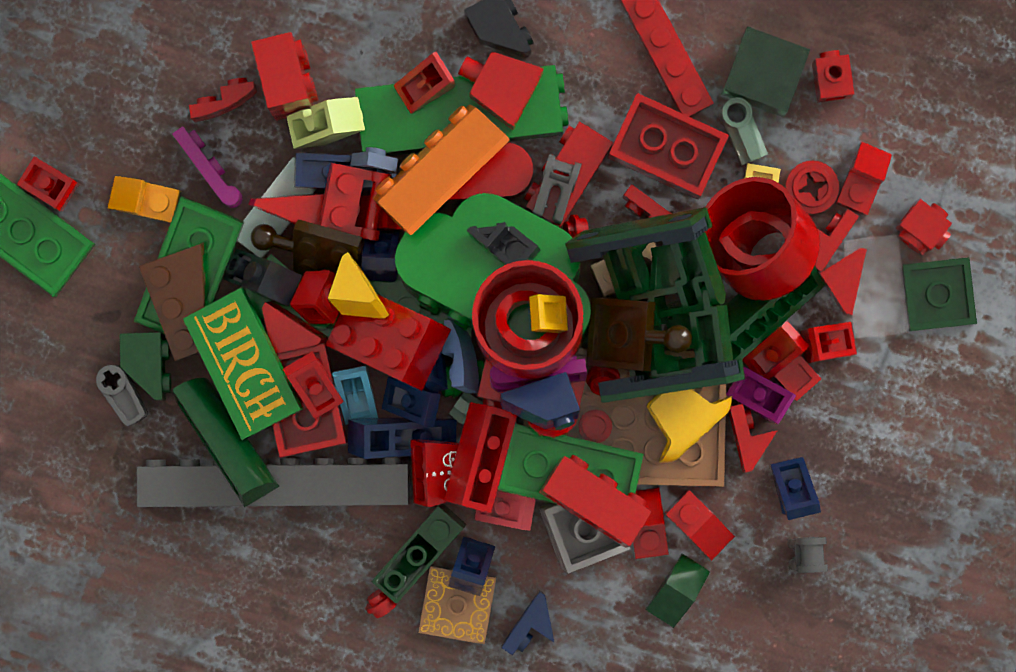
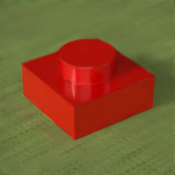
M801 355L773 376L784 389L796 395L794 401L799 400L821 380L819 375Z

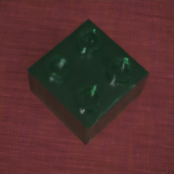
M747 26L742 35L721 95L729 98H743L751 106L784 117L790 107L810 49Z

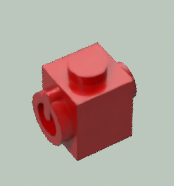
M839 50L819 53L820 58H816L812 62L817 103L850 99L854 95L849 54L840 55Z
M919 199L912 205L895 228L900 231L897 235L899 240L923 256L925 252L931 251L934 247L939 250L951 236L947 230L952 223L946 219L948 213L935 203L929 206L922 199Z
M330 270L305 271L290 303L308 324H334L339 314V311L328 299L336 276Z

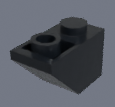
M481 0L464 9L465 17L481 45L524 58L531 55L529 46L534 44L527 28L525 26L519 28L514 19L518 12L512 0Z
M236 249L234 255L228 261L227 271L223 280L272 301L289 306L302 275L270 260Z

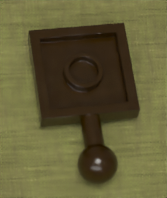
M299 219L293 228V238L277 234L276 230L268 224H260L251 232V243L258 250L267 251L275 247L293 252V271L302 276L305 271H321L324 269L336 274L341 258L347 252L361 267L362 237Z
M591 297L586 366L651 371L652 344L666 345L674 353H682L691 345V333L684 326L675 325L667 331L653 330L655 302Z

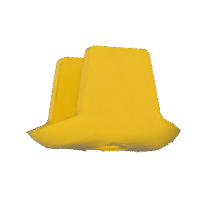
M689 389L657 394L647 403L646 408L666 438V445L660 456L659 463L677 460L691 446L698 442L705 433H708L729 412L732 396L709 403L694 390Z

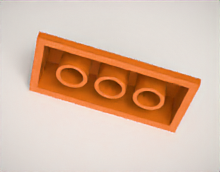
M469 104L465 108L462 105L456 109L448 118L451 123L442 131L437 129L424 141L426 147L418 155L415 153L409 155L400 164L399 167L402 170L393 179L389 176L376 187L375 191L377 194L372 199L409 235L418 230L510 140L475 106Z

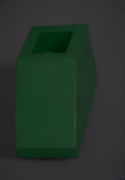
M160 332L120 334V368L154 400L166 401V393H171L172 384L171 374L165 373V360H170L171 349L167 340H164V334Z

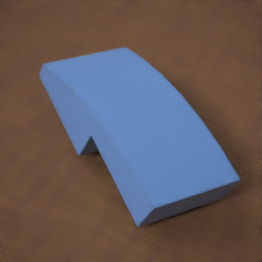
M444 320V326L451 329L442 348V354L453 358V364L450 366L449 371L452 382L451 387L465 393H478V366L471 338L467 330H463L451 320Z

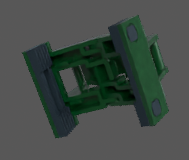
M707 207L584 230L565 243L571 263L604 257L617 299L655 302L653 330L662 331L661 325L663 324L667 325V329L675 325H681L686 327L692 336V342L688 349L694 348L695 357L683 359L681 356L667 355L664 353V345L652 344L651 371L629 370L630 377L598 383L602 403L745 380L742 359L733 360L727 305H722L726 299L725 287L705 232L712 227ZM662 241L663 246L651 248L652 263L650 276L642 252L649 243ZM678 293L680 300L669 302L666 305L665 295Z

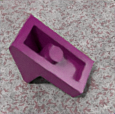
M743 366L745 380L733 382L726 395L728 397L732 396V400L743 404V406L756 412L765 420L779 424L796 395Z

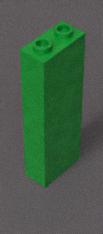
M555 65L541 67L544 69L543 75L514 130L507 127L470 98L469 93L474 82L462 76L453 77L455 80V87L412 114L395 90L394 84L355 89V95L359 99L365 130L360 132L362 152H365L367 147L386 150L385 156L419 153L426 147L424 141L437 129L442 131L451 123L448 120L450 115L463 105L466 108L469 104L475 106L510 139L508 142L562 136L563 127L569 126L567 106L560 107L559 94L565 93L563 73L556 74Z

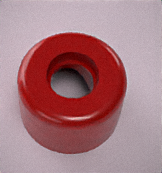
M763 177L740 179L722 188L705 206L712 223V227L705 232L720 276L738 294L752 300L765 301L777 299L799 287L812 272L820 250V238L817 227L808 213L787 189L778 182ZM781 233L785 238V243L778 252L766 255H751L753 247L766 235Z
M516 261L500 267L486 278L475 296L472 321L477 343L485 358L495 368L507 375L522 379H536L555 373L571 360L582 339L583 305L575 285L562 271L540 261ZM537 294L566 296L568 331L561 333L546 332L535 340H525L518 337L510 329L507 322L509 315L516 307L530 303V296Z

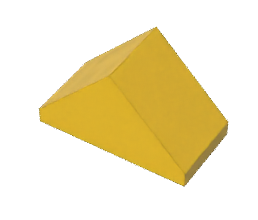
M348 252L344 254L328 296L329 301L342 315L381 319L389 316L362 268Z

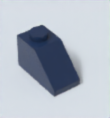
M566 372L503 392L500 395L502 409L544 429L555 427V430H562L575 424L574 420L579 417L580 408Z

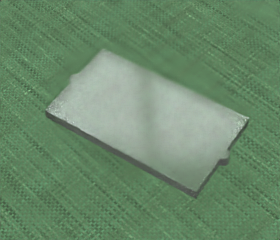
M870 234L864 239L843 241L844 258L859 248L867 249L854 311L851 316L854 339L878 336L879 339H884L885 335L909 333L899 238L897 235L874 237Z

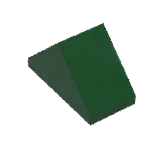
M681 553L645 610L674 628L695 602L710 571Z

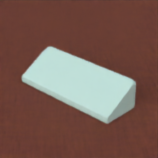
M293 157L261 198L313 194L316 189L294 188L295 157ZM253 207L243 220L244 225L238 241L255 255L263 258L269 250L261 251L253 246L250 238L252 230L260 224H268L276 230L277 234L281 235L290 222Z

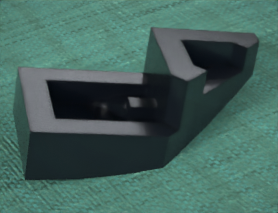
M505 222L496 223V226L477 228V226H472L467 229L470 236L504 265L516 261L533 260L541 251L538 245L515 227H508Z

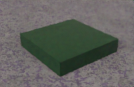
M969 257L901 265L909 332L977 324Z

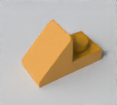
M115 176L108 209L171 223L181 191L147 183L140 179Z

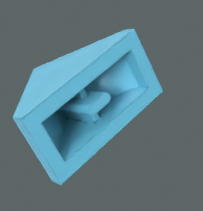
M361 366L333 372L335 387L344 401L340 406L345 425L348 424V419L378 418L368 367Z

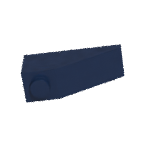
M405 418L348 419V453L363 459L411 456V439L456 442L457 420L435 419L434 427L422 426Z

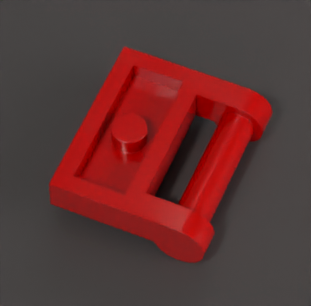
M330 162L318 225L360 236L364 239L378 241L380 231L377 230L381 207L372 198L377 194L375 191L376 187L389 176L391 177V174ZM364 180L373 181L364 227L355 226Z

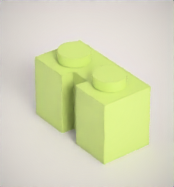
M358 97L325 100L310 106L311 109L300 110L286 116L294 149L327 145L365 130Z

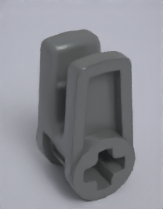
M549 154L533 214L540 218L543 216L545 208L548 207L546 204L553 186H558L561 192L558 202L555 203L556 208L552 220L554 223L561 225L582 164L575 162V165L557 160L555 155ZM554 170H557V171H560V172L569 174V176H568V177H567V176H563V175L554 173L553 171H554Z
M107 365L100 369L96 376L97 387L124 425H134L147 417L148 411L131 377L119 365ZM109 372L120 375L121 378L117 381L118 388L106 385V381L109 380Z
M826 537L787 539L788 548L795 551V557L788 562L789 569L796 570L798 573L828 571V564H824L823 544H827Z

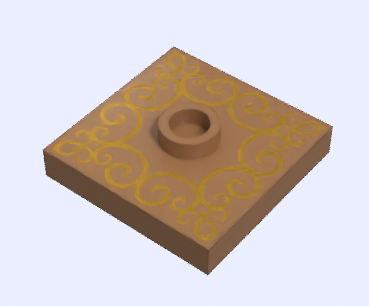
M430 566L418 633L485 644L496 577L487 576L481 595L477 596L448 586L453 570Z

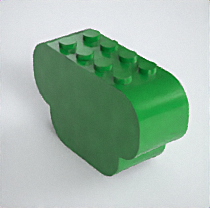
M482 193L464 200L452 217L446 214L434 213L412 235H409L407 232L404 233L396 249L395 264L405 289L417 298L421 308L434 315L441 311L447 315L449 320L466 331L468 326L474 329L472 309L480 286L488 276L504 266L501 261L470 236L467 229L472 226H477V228L496 226V223L503 222L508 227H515L540 248L541 251L533 261H540L554 266L562 271L575 285L583 305V334L576 353L581 348L589 332L591 307L586 292L577 284L580 275V261L570 262L565 243L571 240L572 236L565 230L498 195ZM530 303L516 307L509 315L507 324L518 337L525 340H535L546 333L532 331Z

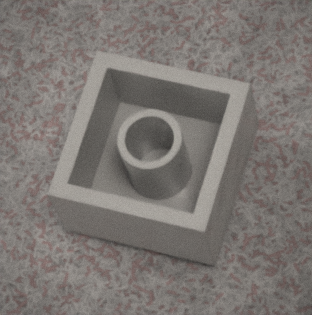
M547 503L538 507L560 567L568 574L631 549L630 547L625 548L557 504Z

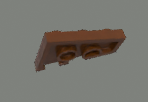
M204 242L139 266L174 360L199 352L183 318L205 307Z

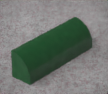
M815 266L807 279L785 296L760 301L737 294L726 304L733 360L743 359L826 286Z
M191 379L172 389L177 405L244 507L279 487L249 439L241 440L220 395L209 379Z

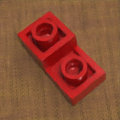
M247 78L228 80V86L220 87L222 100L217 101L216 96H208L196 99L197 104L189 105L191 119L194 122L208 120L241 106L257 93L255 83L248 82Z

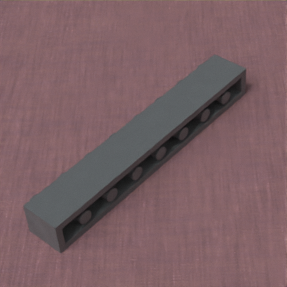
M301 458L280 459V465H267V459H262L279 487L248 506L409 505V464H401V458H381V464H368V459L348 458V465H334V458H314V465H301ZM179 459V466H166V460H146V466L137 467V507L243 506L214 460L213 466H200V459Z

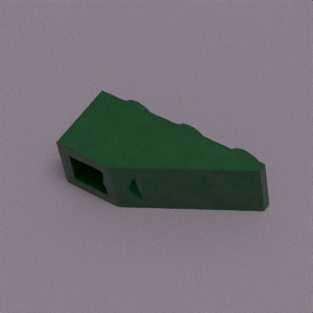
M440 504L371 582L397 604L467 524L446 505Z

